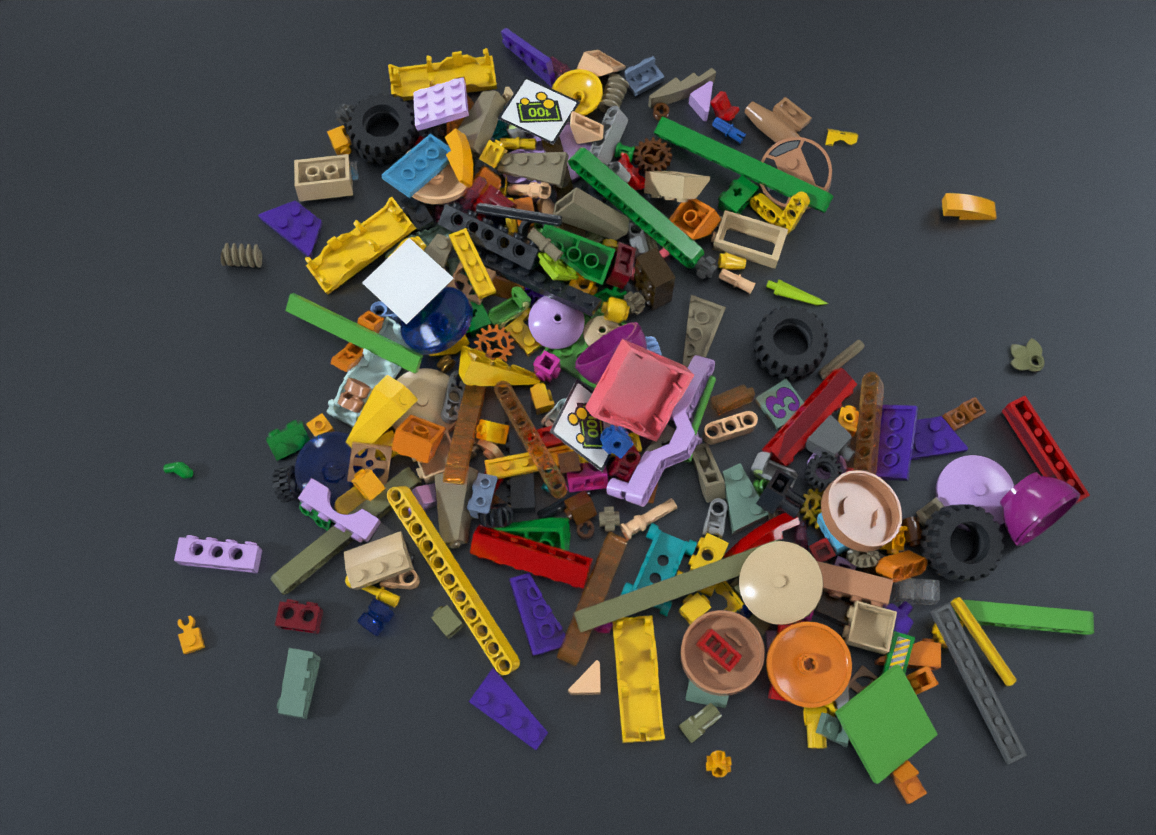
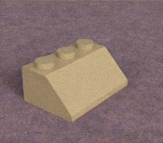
M348 154L294 160L295 189L299 201L353 195V181Z
M646 171L644 193L651 194L652 198H662L664 196V200H675L677 198V202H688V199L697 198L710 181V176L675 171Z
M401 531L344 552L345 570L351 588L354 590L365 588L414 569Z

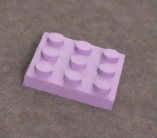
M464 77L413 92L417 131L469 116Z

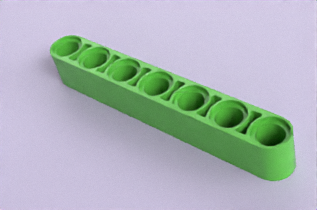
M963 600L979 625L1083 635L1094 634V614L1090 611Z

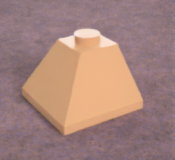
M598 49L584 52L577 69L588 70L597 77L615 73L626 68L625 65Z

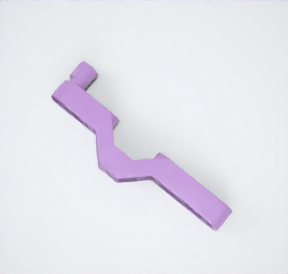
M697 355L693 357L688 369L694 374V377L684 395L674 407L670 420L675 421L677 426L670 443L656 450L646 451L629 483L612 478L607 485L608 495L619 499L626 498V501L644 507L664 469L691 457L698 440L689 419L705 389L709 376L714 371V360Z

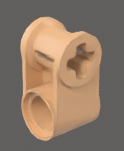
M414 570L386 579L380 582L379 586L391 589L413 590L419 586L420 578ZM414 575L412 582L405 583L407 576Z

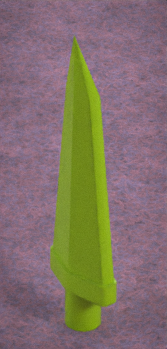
M768 280L766 287L775 290V295L813 305L829 304L782 280H778L777 283Z

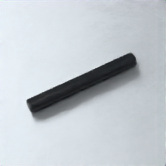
M478 203L476 205V212L479 214L557 227L562 224V217L558 215Z

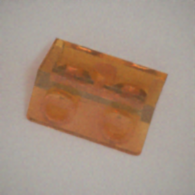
M743 384L711 397V402L717 415H721L752 402L755 392L752 387L747 389Z

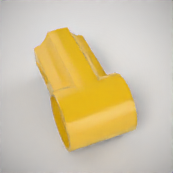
M825 706L815 708L804 707L803 717L804 724L807 726L808 748H827L826 738L815 733L821 713H827Z

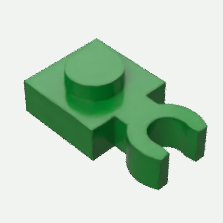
M614 287L612 291L606 288L593 296L602 299L603 303V301L607 302L610 297L624 299L627 292L619 293L621 288Z

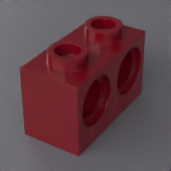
M619 242L607 272L606 283L623 289L632 275L636 248Z
M287 599L286 602H279L275 622L277 628L319 634L323 609L318 606V603L306 602V605L298 604L299 601ZM289 610H294L293 617L286 619V613ZM308 613H314V618L311 621L306 622V615Z

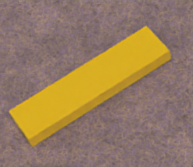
M467 229L449 234L450 241L478 299L480 300L496 293V289Z

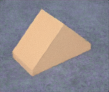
M572 111L570 127L577 144L603 139L604 125Z
M598 660L568 689L570 695H600V662Z

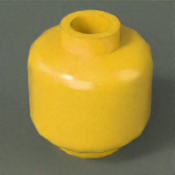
M610 297L607 302L603 301L601 312L604 313L606 321L621 323L623 320H627L630 306L627 305L626 300Z

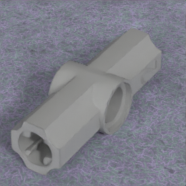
M629 218L627 238L630 241L631 247L636 248L634 258L636 259V257L648 252L649 249L644 230Z

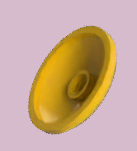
M583 69L564 73L552 86V89L575 100L581 99L574 112L583 116L594 111L600 104L603 96V88L599 78L594 73Z

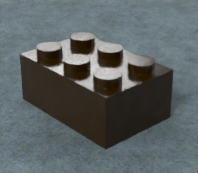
M654 248L636 257L633 285L636 291H640L643 295L645 305L654 311L671 302L676 277L658 249Z

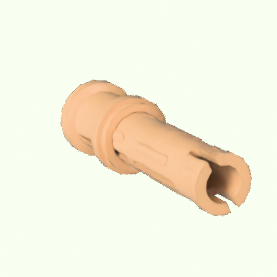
M531 182L529 185L509 184L507 192L509 195L547 199L551 195V186L546 182L540 184Z
M670 498L641 516L635 515L631 521L620 524V529L624 536L630 540L632 535L639 531H645L648 525L676 510L677 505Z

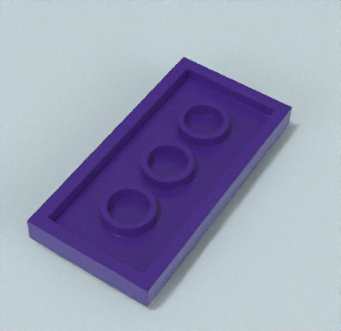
M878 405L868 472L877 475L883 480H909L918 414L917 406Z

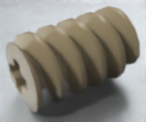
M610 74L598 108L604 113L612 106L620 108L629 83L618 74Z
M225 243L221 251L222 266L226 264L237 267L241 265L247 267L249 265L250 267L257 266L260 268L262 266V252L259 250L258 244L254 245V249L251 248L250 244H247L246 249H244V245L240 243L239 249H237L236 243L232 244V248L229 247V243Z

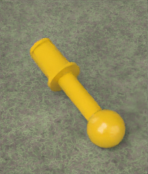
M346 576L345 583L351 588L348 576ZM373 585L362 588L375 595L377 602H384L394 608L400 600V596L385 590L384 586L380 589Z

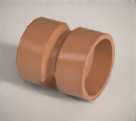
M348 378L344 387L346 391L341 393L337 403L350 411L360 413L365 403L363 399L368 397L371 387L359 380Z

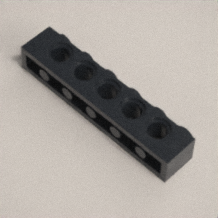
M460 203L445 204L438 225L452 232L466 228L473 242L529 270L539 268L540 258L537 255L541 251L532 240L525 239V235L519 232L513 233L505 225H496L493 223V219L488 217L482 218L478 216L479 213L476 211L464 209ZM461 216L463 217V223L460 221ZM476 223L478 224V231L475 229ZM491 231L494 233L493 239L490 236ZM507 238L509 240V246L506 245ZM522 246L525 248L524 254L521 252Z

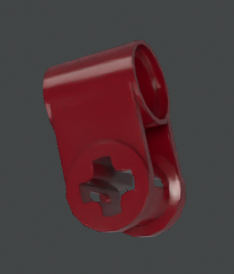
M635 444L632 445L621 459L616 456L609 466L608 475L617 476L625 482L630 480L633 471L640 462V454ZM630 452L634 453L631 457L626 456Z

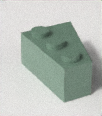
M741 463L723 471L722 477L725 482L726 497L724 500L727 503V517L732 537L765 521L769 514L756 504L760 497Z
M289 648L281 697H279L277 702L279 714L307 719L321 658L314 652Z

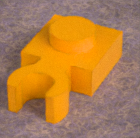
M191 615L188 616V625H184L183 620H178V626L184 631L178 634L183 654L185 655L205 648L201 630L198 627L193 628L195 626V619Z

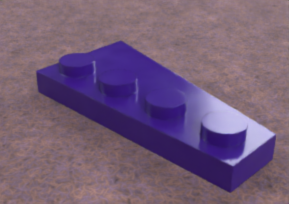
M503 29L501 34L505 47L516 54L552 88L556 77L551 59L509 29Z
M530 573L510 578L509 581L532 656L571 646V641L565 635L560 623L557 622L550 606L545 602Z
M492 668L469 703L534 750H537L548 732L496 670Z

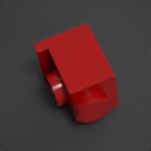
M827 537L808 546L810 549L809 553L816 561L825 562L836 556Z

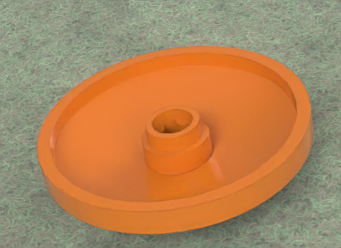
M800 622L786 627L774 638L767 654L766 666L771 684L781 697L797 706L807 708L825 706L836 700L844 692L850 681L852 660L849 649L837 632L821 623Z

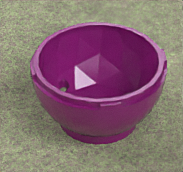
M637 322L628 323L603 335L581 353L576 360L575 368L585 379L597 385L622 339L647 349V341L641 326Z
M1037 472L1030 474L1016 484L1000 501L1003 507L1005 527L1010 538L1017 546H1022L1032 541L1063 517L1076 504L1081 494L1062 480L1041 476Z

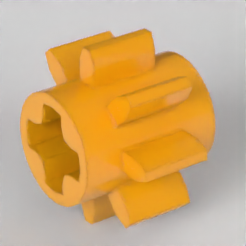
M719 750L707 756L706 770L712 771L713 776L724 777L727 772H731V756L726 757L725 752Z

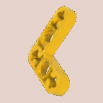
M802 191L791 197L784 211L762 193L756 194L750 200V205L755 212L769 224L788 229L787 234L795 229L810 203L809 196ZM770 210L774 212L775 218L770 215ZM790 210L795 212L796 217L791 215Z

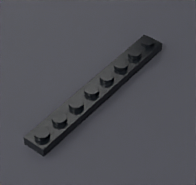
M474 244L484 266L496 271L498 276L589 316H593L601 306L602 299L558 280H552L549 276L535 270H529Z

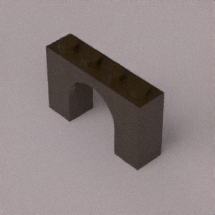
M847 551L837 556L847 559ZM879 553L880 559L886 557ZM877 564L872 567L856 566L855 568L859 572L883 577L876 573ZM823 592L813 615L844 628L849 623L847 611L853 602H845Z

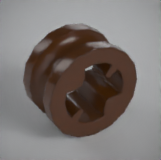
M658 103L654 106L653 116L656 120L660 121L661 117L668 118L669 107L667 104Z
M586 520L577 525L578 536L582 539L591 538L594 534L593 523ZM584 525H587V528H591V530H588V534L580 531Z

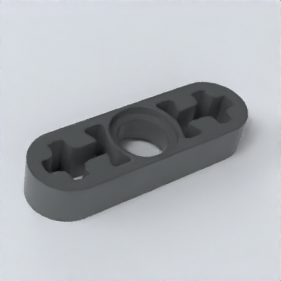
M459 370L452 372L448 379L441 411L442 420L448 424L457 421L463 403L466 384L463 383ZM459 377L460 383L457 387H454L456 385L455 378ZM456 393L459 396V400H451L449 394ZM451 406L454 407L452 410L453 417H449L448 413Z

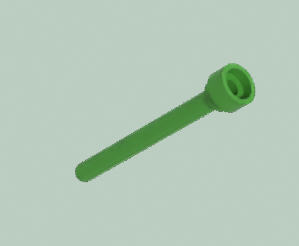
M709 376L692 422L695 435L697 434L716 381L714 376ZM693 453L689 459L684 460L683 462L690 463L693 457Z

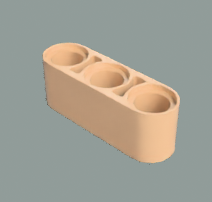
M745 411L710 422L704 428L703 440L707 444L712 445L751 433L756 427L758 417L752 411ZM743 420H750L752 425H746ZM732 425L735 430L729 431L725 426ZM714 431L717 435L712 437L707 432Z

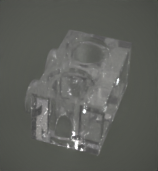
M908 578L893 582V602L902 603L906 601L910 604L935 605L940 601V581Z

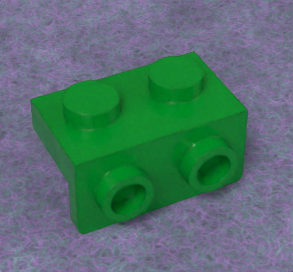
M296 420L286 424V428L282 430L275 429L269 432V436L266 437V441L277 461L312 444L302 421L297 422Z

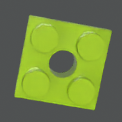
M538 253L539 263L552 280L570 281V279H578L577 271L562 259L555 262L547 253Z

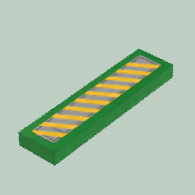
M893 631L882 675L895 664L900 665L903 672L906 673L915 637Z

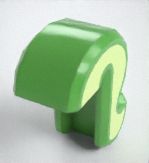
M522 287L512 288V297L493 307L487 315L494 326L497 324L498 329L507 326L509 321L515 320L530 307L531 299Z

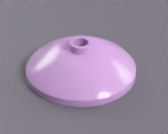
M546 296L535 302L528 318L529 329L534 339L542 346L550 349H564L573 345L580 338L585 324L583 312ZM560 316L561 320L556 321L554 317Z

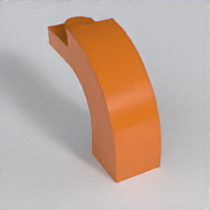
M368 310L358 318L357 324L379 333L382 329L384 318ZM349 342L344 349L332 357L331 364L340 370L348 372L358 365L364 356L363 348Z

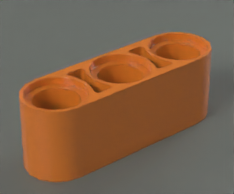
M907 550L881 558L876 566V573L893 580V582H898L922 574L927 567L928 561L926 558Z

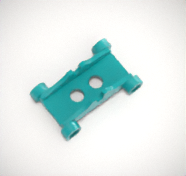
M652 523L646 538L653 541L634 585L626 582L621 595L653 584L649 578L654 573L660 575L661 581L674 577L684 554L692 557L698 542L691 539L689 542L662 532V530L658 529V525ZM659 556H666L669 563L666 566H660L657 562ZM667 601L653 607L659 609L660 614L667 616L673 602Z

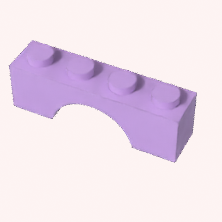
M311 478L298 497L302 503L301 506L309 512L312 509L318 512L317 516L326 522L331 520L336 523L334 527L340 531H349L352 533L351 537L356 541L368 543L380 525V520L363 509L350 515L337 513L330 505V490Z

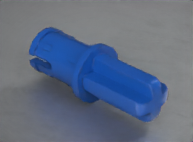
M719 117L715 118L712 126L723 132L726 137L729 136L740 144L747 135L735 128L734 124L730 125Z

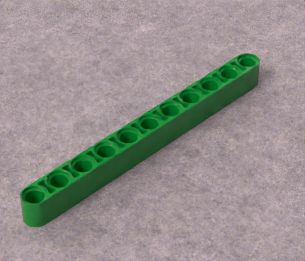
M661 117L654 131L655 135L787 197L791 198L800 191L805 192L810 199L808 206L822 213L826 212L834 197L827 191L665 117Z

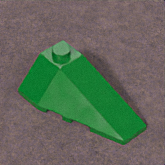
M544 225L541 234L546 239L552 240L551 243L563 252L560 259L585 279L603 285L616 249L557 227Z
M543 518L513 522L507 527L494 528L569 551L571 536L569 518Z

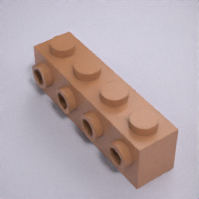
M816 561L823 577V592L830 593L829 596L838 599L846 597L850 598L849 601L853 603L856 601L866 602L881 608H886L889 604L893 580Z

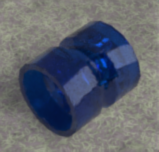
M374 598L367 607L368 612H363L357 622L378 637L384 629L383 624L389 623L395 613Z

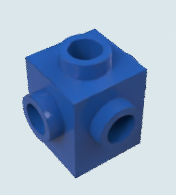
M615 425L605 428L600 438L603 445L602 448L608 454L613 453L620 459L632 447L633 441L626 429Z

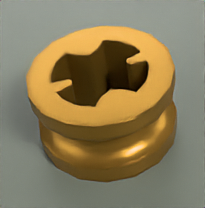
M446 355L439 360L437 367L442 368L441 371L443 373H447L455 366L456 361L451 360L450 355Z

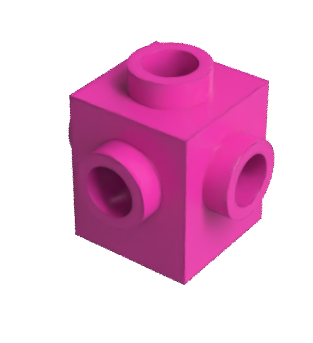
M544 350L541 356H538L533 363L536 377L551 382L553 378L556 379L561 372V360L556 355Z

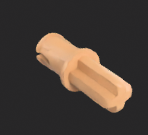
M722 269L719 274V279L751 294L756 284L740 277L741 274L738 276L726 269Z

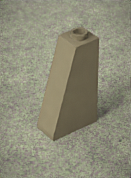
M495 90L483 91L469 111V116L465 117L458 128L467 137L472 157L481 156L488 141L491 140L499 120L498 116L506 103L501 94Z
M577 187L555 203L553 215L561 216L562 222L613 240L625 236L629 230L628 217Z
M469 466L434 475L439 532L446 546L450 549L459 548L461 544L468 543L472 518L469 510H467L469 499L472 498L473 482L478 476V470Z

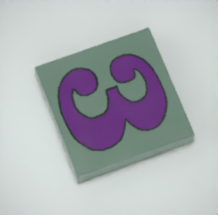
M784 379L755 398L756 403L776 430L780 429L804 403L787 379Z

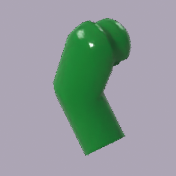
M183 462L169 463L163 467L166 474L175 472L183 479L191 478L194 473Z

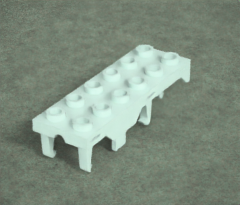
M389 317L385 318L383 327L378 333L411 350H414L420 341L419 333L411 329H402L401 325ZM365 348L363 349L364 356L358 365L353 367L351 371L349 370L344 377L336 398L328 401L329 408L326 411L329 415L352 428L360 413L350 411L337 403L341 393L346 391L344 387L348 378L359 380L371 387L368 397L363 399L365 405L372 389L386 375L395 379L402 368L371 353Z

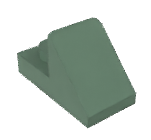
M821 713L815 733L847 747L850 739L839 719L827 713Z

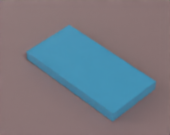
M430 133L382 174V179L410 198L450 164L446 154L451 149Z

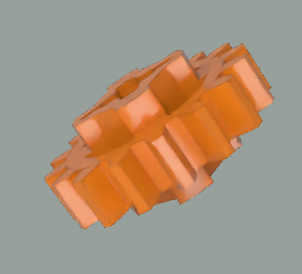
M497 324L494 329L488 325L487 331L482 328V334H476L479 340L474 341L475 344H478V347L475 349L483 352L481 342H483L487 347L486 357L496 360V357L492 358L491 356L495 352H500L502 355L497 358L503 359L506 362L507 358L505 356H512L509 350L514 349V346L510 345V342H513L514 339L508 338L511 333H505V327L499 330ZM490 332H497L495 337L489 338L485 336ZM502 337L506 340V348L502 346ZM486 340L492 342L497 340V345L500 348H502V350L499 348H494L493 350H491V345Z

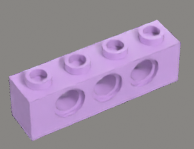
M187 535L186 538L179 537L174 561L184 566L258 573L262 549L254 542L238 544L235 540L227 539L225 542H219L216 538L207 537L206 540H200L199 537ZM203 547V552L200 555H196V551ZM222 549L223 554L216 558V552ZM238 552H243L242 557L235 560V555Z

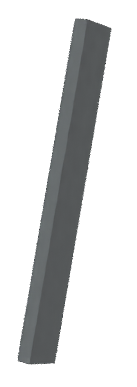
M950 602L930 611L1006 764H1011L1027 756Z

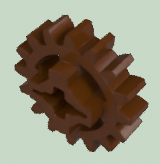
M652 137V140L649 141L645 138V143L640 141L639 147L635 146L633 154L634 164L638 165L639 170L644 169V174H646V171H661V169L666 171L667 166H670L672 160L671 147L667 148V142L662 144L661 139L655 141V138Z

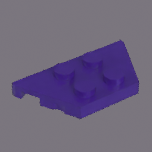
M295 200L258 215L260 220L307 257H312V251L317 243L318 233L321 231L323 223Z
M942 416L917 420L911 460L962 453L968 450L965 443Z

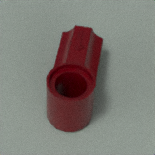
M491 184L480 199L485 204L515 209L517 207L514 202L505 197L501 191Z

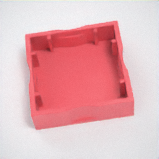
M622 339L585 408L594 418L615 426L625 427L635 434L657 442L671 417L674 407L684 395L694 374L680 363Z

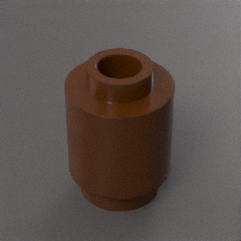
M916 517L903 519L901 526L908 527V531H904L905 545H909L910 548L920 546L921 541H924V536H921L922 530L919 521L916 520Z

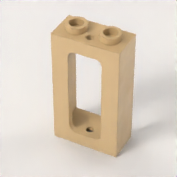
M725 210L723 217L720 216V223L717 225L719 227L718 232L714 231L711 242H714L713 250L723 253L727 252L775 269L788 229ZM731 229L773 242L775 244L773 254L769 255L724 241L726 231Z

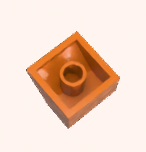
M688 199V202H681L669 220L692 240H696L710 235L720 223L721 218L712 207L698 199Z
M410 414L396 429L391 450L398 452L400 455L414 458L418 462L428 463L435 455L446 427Z

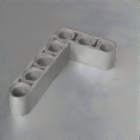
M612 106L607 110L601 123L604 125L603 139L593 141L589 151L623 181L628 183L631 174L620 162H611L616 146L628 123V118L618 106Z

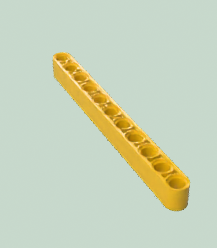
M407 486L390 488L387 492V499L496 671L501 675H507L517 670L520 665L517 654L410 488ZM398 492L401 493V498H400V499H399V497H398ZM409 508H410L411 511H412L411 516H410L409 513H408V509H409ZM419 524L422 526V532L419 530ZM430 541L433 543V548H432V549L430 548V545H429V542H430ZM440 558H442L444 561L443 566L440 563ZM451 574H452V575L454 576V578H455V581H454V582H452V580H451ZM462 591H463V592L465 593V595H466V598H465V599L462 598V595H461ZM473 608H474V609L476 610V612H477V615H476V616H474L473 613H472V609H473ZM484 625L487 627L488 633H485V632H484V630H483V626H484ZM494 643H497L499 647L498 651L495 649ZM505 660L509 662L510 668L506 666Z

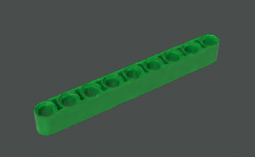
M579 148L568 160L572 170L684 266L694 268L700 258L704 256L703 249L586 148Z

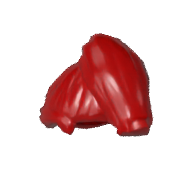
M622 152V157L618 162L631 174L627 184L634 190H643L645 188V178L639 174V168H635L630 164L628 154Z

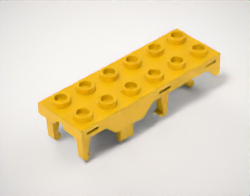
M485 48L483 49L484 57L475 58L468 54L462 55V51L452 52V57H446L438 63H432V57L428 55L426 57L427 64L397 67L389 64L391 94L395 98L396 96L402 98L403 101L414 100L413 92L419 89L429 88L436 84H442L464 77L467 93L497 89L493 57L489 56L488 49Z
M390 197L382 209L363 223L355 220L353 224L356 228L351 232L341 234L337 238L334 236L328 240V245L323 248L321 254L314 260L310 257L305 258L308 263L306 267L327 295L416 229L393 197Z
M653 616L624 617L614 620L612 623L622 743L665 740Z

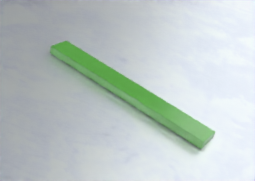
M295 293L290 294L286 307L287 312L354 345L365 348L371 353L414 374L418 372L423 355Z

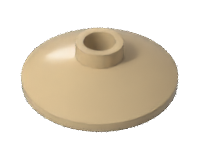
M604 316L590 319L584 327L583 335L585 342L590 346L603 335L619 327L618 323L606 321ZM600 329L606 330L604 333L599 332Z

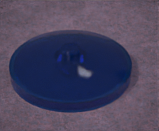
M444 287L407 324L401 321L400 330L404 342L410 349L420 354H436L449 349L466 334L473 318L471 302L462 291L453 287Z
M326 432L315 436L303 446L295 463V480L300 492L302 493L311 478L330 490V505L333 510H335L334 504L336 499L354 487L351 481H347L352 448L346 443L349 434L343 432ZM367 449L360 456L356 454L355 457L364 458L367 455ZM372 460L366 461L368 467H371L374 463ZM353 465V470L355 473H357L361 469H364L363 466Z

